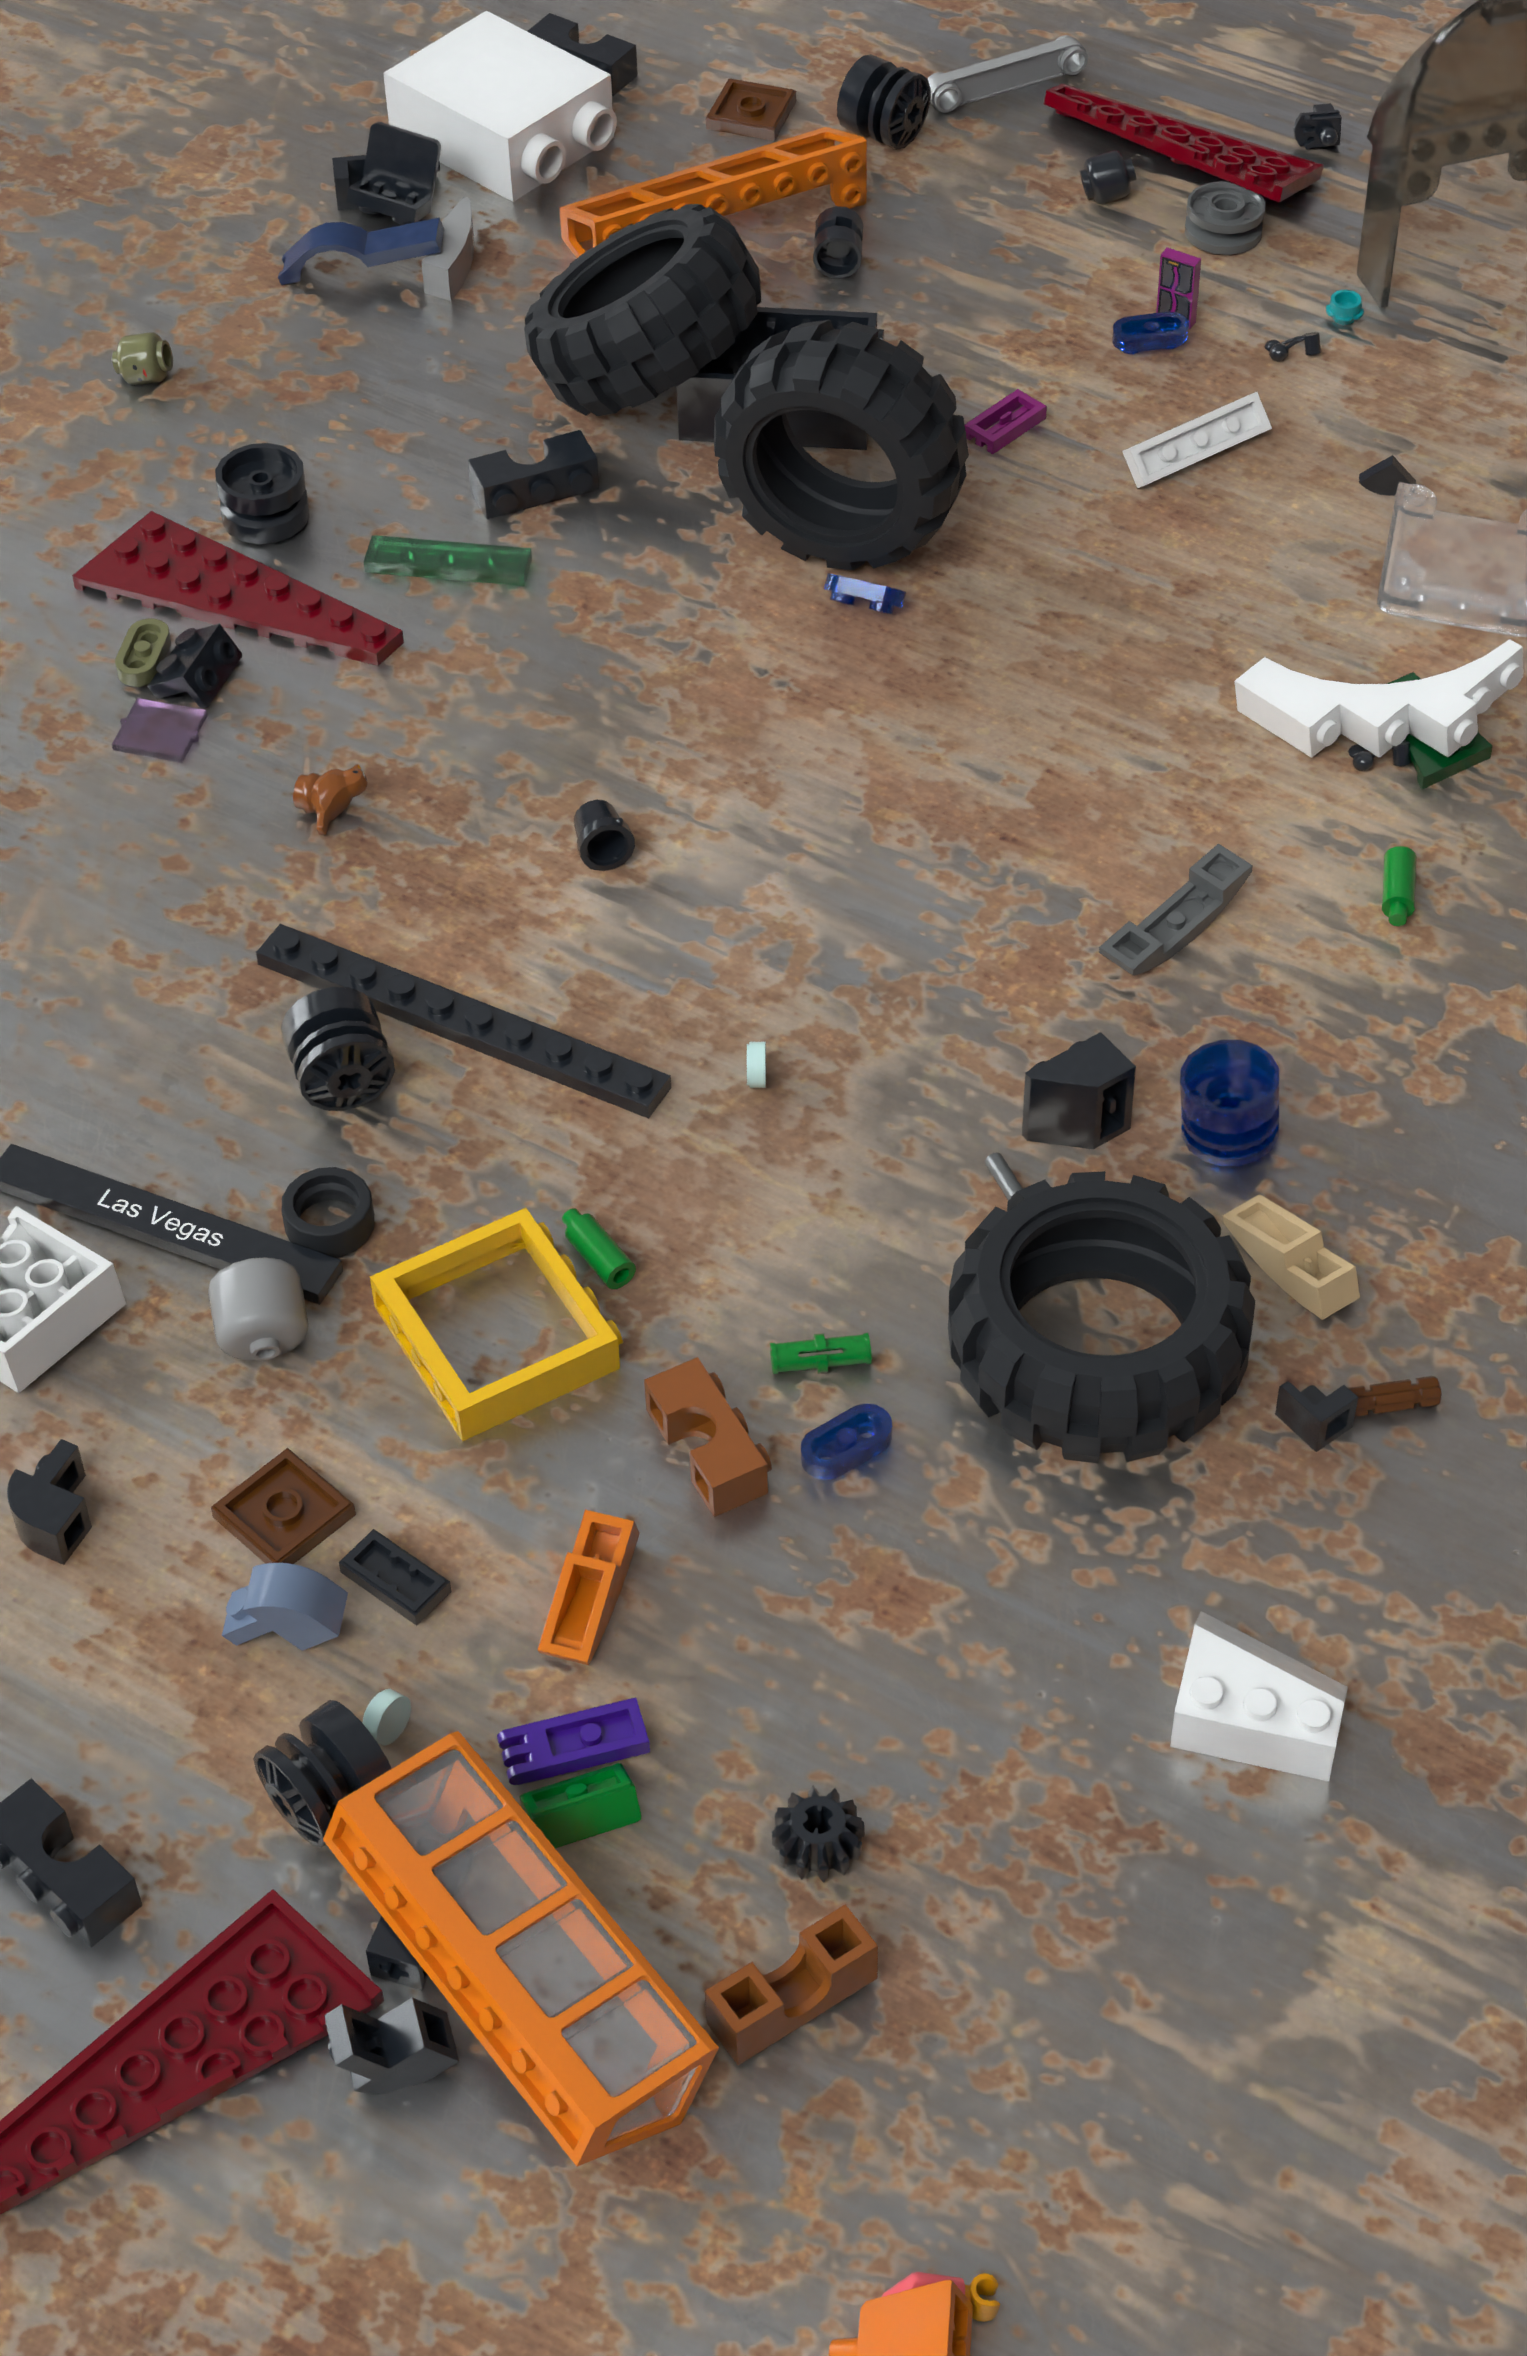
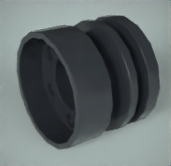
M872 54L862 56L850 68L840 88L837 101V117L840 125L864 137L871 136L877 142L885 143L896 150L905 148L920 132L928 114L931 101V87L928 78L915 71L911 72L904 67L897 68L893 63Z
M329 987L313 991L297 1000L285 1013L281 1024L283 1042L289 1059L293 1063L294 1074L298 1080L301 1094L310 1105L325 1111H345L361 1107L374 1100L390 1085L395 1073L393 1056L388 1048L386 1037L382 1034L381 1024L375 1007L365 993L350 987Z
M328 1700L301 1720L299 1729L303 1742L292 1734L283 1733L275 1742L276 1748L266 1745L253 1758L256 1772L275 1808L301 1837L313 1846L320 1848L325 1845L323 1838L338 1801L392 1769L384 1752L365 1725L347 1707L335 1700ZM393 1786L383 1793L381 1792V1794L376 1795L374 1798L377 1803L380 1804L396 1791L397 1786Z

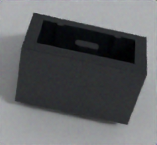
M1101 1032L1085 1041L1074 1043L1068 1050L1048 1061L1037 1063L1025 1073L1022 1136L1031 1142L1095 1149L1130 1130L1136 1066Z

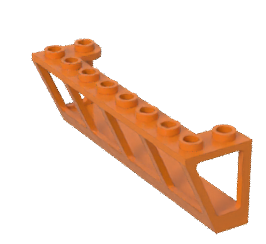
M824 127L559 207L561 237L575 257L578 258L585 253V250L579 244L580 242L593 239L594 248L608 239L610 235L626 226L636 224L652 214L669 208L678 210L686 204H701L706 208H712L722 216H726L830 184L831 200L836 206L852 209L865 205L867 193V140L862 136ZM835 141L842 142L841 144L835 145Z

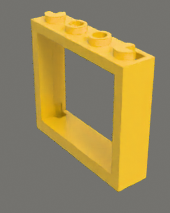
M526 1207L370 1276L374 1307L462 1442L620 1369L619 1345L623 1343L618 1327L611 1319L605 1321L600 1314L599 1304L593 1291L588 1286L582 1288L577 1281L576 1271L569 1257L566 1254H558L554 1248L553 1238L544 1222L537 1223ZM525 1248L588 1339L469 1393L408 1300Z

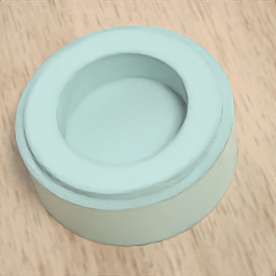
M749 1042L747 1044V1086L750 1088H766V1042Z
M385 1689L371 1700L364 1713L362 1723L377 1743L384 1746L389 1745L404 1731L411 1713V1702L408 1697L392 1689Z

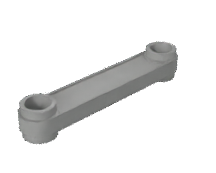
M1063 35L1053 42L947 73L936 72L928 77L931 87L930 103L935 109L945 113L954 110L957 106L1062 75H1076L1087 65L1088 54L1077 39L1069 35Z

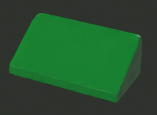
M622 1763L541 1787L519 1796L523 1810L536 1826L541 1829L545 1837L555 1848L636 1823L642 1817L635 1786Z

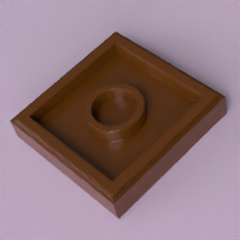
M728 79L706 117V129L775 141L797 101L796 90Z
M286 1448L211 1506L213 1518L265 1564H295L356 1515L354 1504L289 1448Z

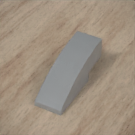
M463 197L441 221L444 227L441 252L427 255L421 262L425 294L449 301L454 298L469 274L474 257L475 242L471 202L466 197Z

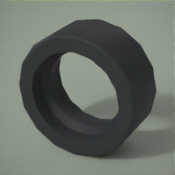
M337 1167L311 1170L301 1174L291 1182L282 1196V1217L285 1233L292 1243L339 1258L355 1252L368 1241L374 1230V1208L371 1191L365 1180L352 1171ZM324 1200H341L349 1202L356 1207L354 1214L349 1218L331 1226L309 1224L300 1218L302 1213L311 1205Z

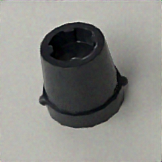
M592 800L581 805L574 816V827L577 836V850L584 864L589 869L598 871L613 870L625 864L632 856L635 848V838L627 823L620 818L612 804L605 800Z

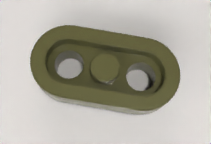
M148 618L139 620L130 626L115 658L117 676L123 684L143 687L152 681L157 673V665L166 658L171 647L169 627L165 622L159 619Z

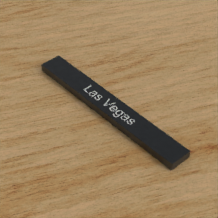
M10 1144L0 1157V1191L220 1270L235 1262L251 1258L281 1259L292 1264L299 1273L304 1300L318 1305L322 1303L343 1272L342 1260L29 1149Z

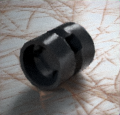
M840 206L831 207L820 213L816 220L813 262L816 269L830 278L841 279L851 276L861 265L863 222L854 210Z

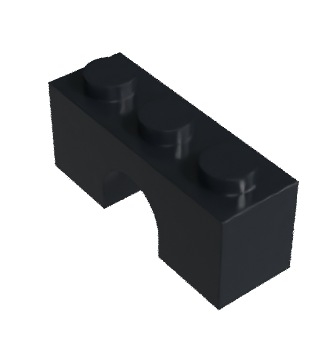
M551 13L547 14L527 31L611 74L612 96L616 95L638 76L636 45L606 34L597 42L581 44L579 43L578 23Z
M577 430L544 439L545 459L535 464L517 463L509 457L506 450L469 459L468 468L471 493L486 520L598 490L597 457L582 431Z
M31 1778L0 1802V1869H4L8 1865L18 1875L16 1881L25 1895L34 1903L42 1899L52 1909L50 1915L65 1935L71 1938L77 1934L92 1948L143 1906L135 1878L100 1844L79 1860L72 1862L54 1860L53 1858L58 1851L71 1842L74 1837L65 1810Z

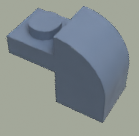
M266 1563L254 1566L249 1585L231 1594L226 1606L227 1615L222 1636L237 1646L274 1631L300 1650H306L339 1636L348 1592L324 1575L300 1565Z

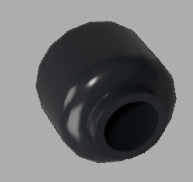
M1117 150L1088 158L1084 164L1085 169L1079 171L1087 199L1093 198L1100 205L1127 197L1131 192L1130 182L1137 180L1131 158L1124 160L1121 153Z

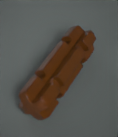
M1435 1376L1416 1378V1383L1411 1384V1380L1407 1379L1370 1385V1390H1365L1364 1386L1349 1388L1358 1396L1355 1417L1368 1415V1410H1372L1374 1414L1413 1409L1414 1403H1418L1419 1407L1434 1406L1440 1403L1442 1396L1440 1383Z

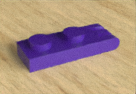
M636 1697L505 1729L497 1734L499 1747L504 1750L502 1752L504 1765L509 1767L506 1773L511 1785H522L650 1753L649 1738Z

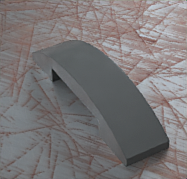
M1218 843L1189 869V881L1140 924L1135 925L1128 921L1099 947V953L1133 976L1157 967L1192 942L1216 919L1250 876L1253 865Z

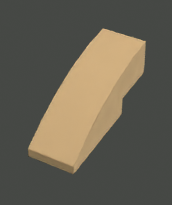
M1260 1194L1222 1215L1225 1226L1260 1268L1286 1293L1320 1319L1327 1318L1360 1298L1356 1266L1326 1249L1323 1244L1322 1231Z

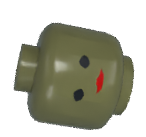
M155 332L141 333L121 338L117 351H114L112 354V363L117 374H121L124 380L131 386L162 382L166 378L168 371H171L173 368V355L169 343L166 340H162Z

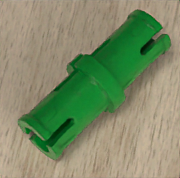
M824 1333L814 1334L812 1340L770 1343L773 1374L817 1369L819 1374L828 1373L829 1367L864 1363L872 1364L869 1333L825 1338ZM835 1350H842V1351H843V1353H835V1354H822V1355L806 1356V1357H799V1356H798V1354H806V1353H819V1352L835 1351Z

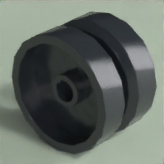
M271 443L249 444L231 451L221 459L216 467V486L218 497L220 498L222 522L230 535L243 542L266 544L288 539L304 528L310 517L309 503L305 487L303 462L296 452L285 446Z

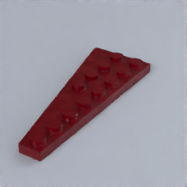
M1062 83L1046 90L1044 105L1055 109L1057 114L1075 117L1171 157L1170 160L1174 163L1193 166L1278 202L1321 179L1324 165Z
M150 511L72 575L74 588L80 591L90 587L106 591V596L110 599L119 600L122 595L141 600L142 607L155 609L156 607L174 608L176 612L181 613L182 617L213 625L220 623L222 627L233 630L238 625L257 629L258 636L269 639L273 634L294 639V645L304 648L317 645L328 647L329 651L334 652L336 656L379 666L404 644L403 630L153 511Z
M272 1889L0 2120V2215L327 2036L328 2031L324 2015L341 2004L364 2014L376 2009L384 2002L382 1990Z

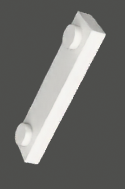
M1254 392L1122 452L1137 488H1140L1270 430L1272 427L1258 392Z

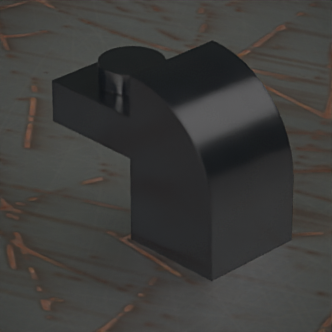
M60 1439L50 1454L44 1455L40 1459L33 1476L15 1469L8 1483L7 1498L21 1541L33 1552L65 1565L90 1531L92 1525L84 1497L73 1493L86 1476L79 1448L77 1445Z
M413 1997L378 2019L342 2004L324 2015L329 2035V2053L335 2062V2066L350 2071L354 2091L368 2094H383L419 2085L459 2062L447 2012Z

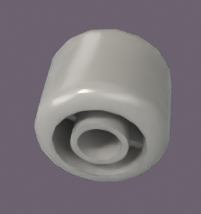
M251 1258L235 1262L221 1269L211 1279L208 1296L215 1339L225 1354L244 1360H268L295 1349L306 1338L309 1323L299 1273L292 1264L281 1259Z

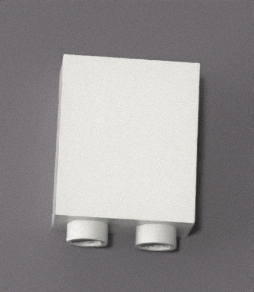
M488 11L481 13L383 73L389 125L437 139L441 144L440 163L512 202L542 183H550L562 170L592 151L603 149L614 138L617 117L612 107L611 74Z

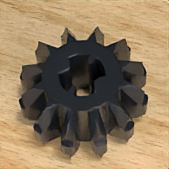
M812 1785L808 1791V1798L804 1799L792 1792L790 1798H788V1807H778L775 1814L776 1827L772 1831V1845L775 1847V1850H779V1860L783 1868L796 1865L797 1875H799L801 1880L810 1871H816L824 1883L828 1878L830 1869H834L845 1876L846 1871L849 1869V1860H859V1856L862 1853L861 1840L865 1836V1825L862 1818L857 1817V1807L854 1801L840 1802V1794L836 1788L827 1796H819V1792Z

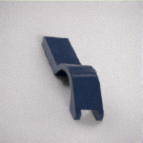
M440 217L367 232L361 227L345 222L324 223L310 229L283 254L282 261L284 267L279 273L278 279L281 285L300 282L301 271L306 261L317 253L327 251L346 252L360 259L367 267L440 253L444 227Z

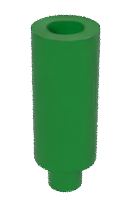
M1404 846L1393 847L1384 855L1382 911L1389 917V923L1393 926L1404 925L1407 922V918L1415 910L1417 856L1412 849Z
M572 1208L564 1213L562 1222L567 1226L565 1237L609 1289H618L626 1285L635 1275L636 1266L591 1214L581 1215L576 1208Z

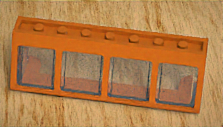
M459 1731L448 1734L338 1801L323 1841L576 2167L682 2123L719 2047Z

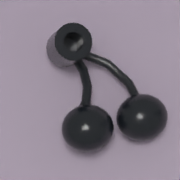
M1319 332L1306 333L1281 343L1278 340H1270L1264 346L1269 351L1270 358L1277 362L1283 361L1288 356V349L1303 340L1306 355L1321 353Z
M1404 740L1398 746L1391 748L1393 749V765L1405 766L1411 763L1409 741ZM1356 744L1348 750L1349 755L1353 758V766L1358 771H1367L1373 766L1376 755L1371 754L1362 746Z

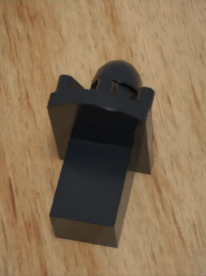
M1329 103L1313 105V112L1300 113L1293 128L1294 138L1300 147L1304 146L1306 150L1314 147L1340 145L1342 117L1339 110H1335L1332 104Z

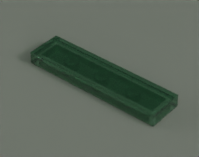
M372 535L363 562L366 573L525 586L532 562L531 548Z

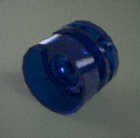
M1218 1040L1202 1045L1188 1055L1180 1070L1181 1132L1188 1150L1201 1160L1219 1166H1242L1258 1161L1273 1149L1279 1138V1067L1273 1056L1260 1046L1243 1040Z

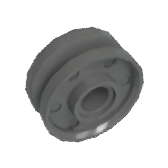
M1231 182L1206 183L1195 188L1188 196L1184 234L1191 244L1200 250L1212 254L1232 255L1244 253L1254 248L1261 241L1265 201L1260 194Z

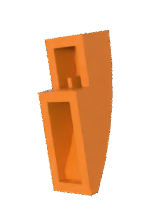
M585 1509L573 1551L566 1554L539 1643V1653L586 1665L590 1664L615 1608L640 1532L634 1521Z

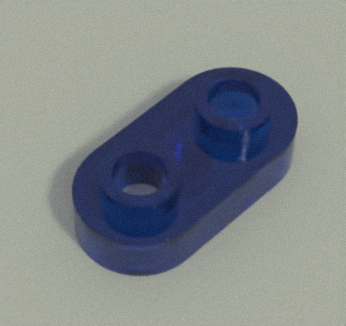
M1160 312L1123 317L1113 325L1112 342L1117 349L1126 354L1159 349H1174L1183 345L1188 340L1189 321L1184 315L1177 312Z
M827 573L824 590L831 592L830 600L854 605L855 598L870 601L869 609L893 615L894 607L903 608L906 592L899 589Z
M860 1404L813 1429L804 1436L801 1442V1464L803 1469L812 1477L830 1480L840 1477L888 1448L892 1440L891 1416L878 1405ZM872 1434L873 1436L869 1438H864L861 1435ZM830 1457V1458H832V1459L824 1460V1459H820V1458Z

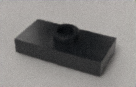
M375 1529L339 1561L340 1572L416 1626L452 1592L449 1580Z

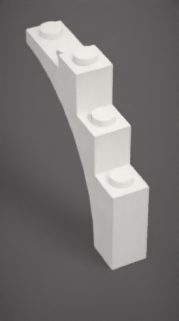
M1509 639L1484 657L1455 670L1420 680L1391 684H1350L1322 680L1292 671L1264 657L1235 680L1237 711L1311 758L1326 746L1332 745L1341 734L1379 758L1393 746L1401 744L1408 734L1449 757L1461 746L1468 745L1478 733L1477 715L1484 713L1497 698L1508 689L1511 690L1519 684L1524 673L1523 647Z

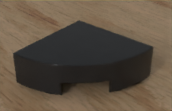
M1393 455L1359 474V483L1369 491L1380 495L1396 496L1416 490V480Z

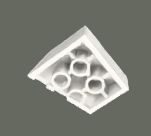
M15 1206L8 1216L10 1225L0 1237V1382L20 1393L125 1306L126 1301L112 1262Z
M1201 1611L1194 1625L1175 1707L1170 1747L1329 1781L1348 1687Z

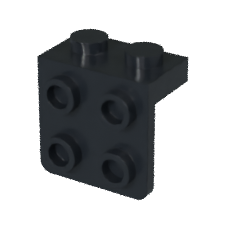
M383 122L372 124L363 178L348 188L346 202L357 205L358 209L364 213H382L391 216L392 220L399 224L405 225L419 221L431 212L441 152L440 142L437 139Z

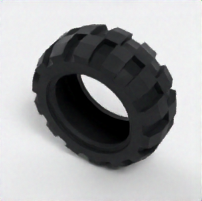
M686 204L678 210L669 208L657 212L636 224H630L610 235L608 239L594 248H590L575 259L564 272L552 279L540 292V299L530 306L525 317L526 326L524 327L527 352L555 397L575 411L585 416L590 413L596 416L615 414L628 406L632 408L657 398L662 392L687 381L699 373L698 370L710 361L717 359L735 343V337L749 327L758 313L757 305L762 302L759 268L735 227L727 218L712 208H706L701 204Z
M830 320L803 323L791 328L790 332L785 330L772 335L752 350L745 364L741 365L721 397V407L715 415L714 452L715 456L720 458L718 460L719 477L728 497L740 499L743 504L742 517L761 536L768 531L783 542L782 550L804 561L811 555L825 559L827 568L855 570L864 565L865 561H868L874 569L896 562L910 555L913 550L926 545L943 525L967 476L965 462L969 452L964 417L953 415L957 409L956 396L941 374L932 377L922 367L923 355L902 340H900L896 347L878 338L879 329L855 322L843 326L842 330L834 329ZM797 410L821 411L839 416L855 424L871 436L885 452L894 469L896 479L883 482L859 481L842 476L826 468L815 460L799 443L792 432L786 413Z
M1105 1171L1071 1173L1067 1184L1051 1187L1046 1179L1015 1192L1007 1202V1211L995 1207L966 1239L965 1251L954 1263L949 1289L948 1335L951 1358L961 1370L960 1381L989 1418L1001 1413V1426L1006 1433L1035 1450H1038L1041 1444L1046 1442L1062 1447V1455L1066 1460L1097 1464L1099 1463L1100 1453L1123 1452L1126 1462L1159 1455L1167 1447L1168 1437L1175 1435L1184 1443L1220 1414L1221 1405L1223 1406L1236 1394L1247 1369L1255 1310V1299L1249 1290L1251 1275L1230 1235L1220 1237L1221 1227L1215 1217L1190 1197L1181 1203L1169 1198L1167 1187L1163 1183L1133 1175L1131 1183L1105 1181ZM1102 1278L1132 1284L1151 1293L1171 1309L1180 1321L1181 1326L1165 1340L1141 1351L1121 1355H1093L1065 1348L1045 1338L1028 1324L1019 1310L1032 1297L1051 1286L1076 1279Z

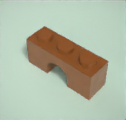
M696 1357L644 1379L646 1410L668 1445L687 1437H700L709 1441L705 1445L689 1451L691 1482L713 1517L768 1494L767 1472L772 1470L769 1455L761 1443L754 1444L749 1437L748 1426L742 1412L737 1407L731 1409L725 1400L726 1396L721 1380L715 1372L708 1373L699 1358Z
M845 1904L799 1932V1945L795 1953L776 1970L762 1975L754 1963L751 1962L705 1990L707 2024L739 2066L878 1979V1945Z

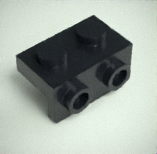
M220 623L198 630L189 628L176 638L175 648L168 657L164 658L157 665V673L147 686L157 699L187 691L199 708H205L211 704L242 658V652Z

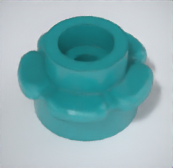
M1352 290L1336 291L1331 296L1330 304L1326 306V313L1338 324H1352L1364 314L1361 303L1362 298Z

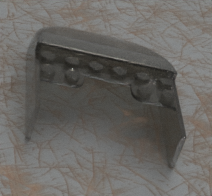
M1479 0L1449 20L1417 48L1395 74L1381 97L1367 135L1368 140L1372 144V153L1357 265L1358 278L1380 308L1387 307L1389 303L1401 207L1421 203L1432 197L1438 189L1443 166L1509 153L1507 164L1509 174L1517 181L1527 180V0Z

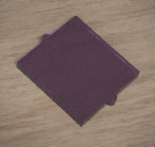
M137 698L128 716L120 720L121 728L112 743L113 751L183 763L193 742L199 741L198 733L207 718V712L203 709Z

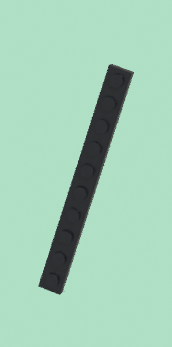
M279 924L256 951L257 962L260 966L318 989L329 987L353 988L365 993L373 1003L375 1010L379 1013L648 1119L671 1089V1075L283 924Z

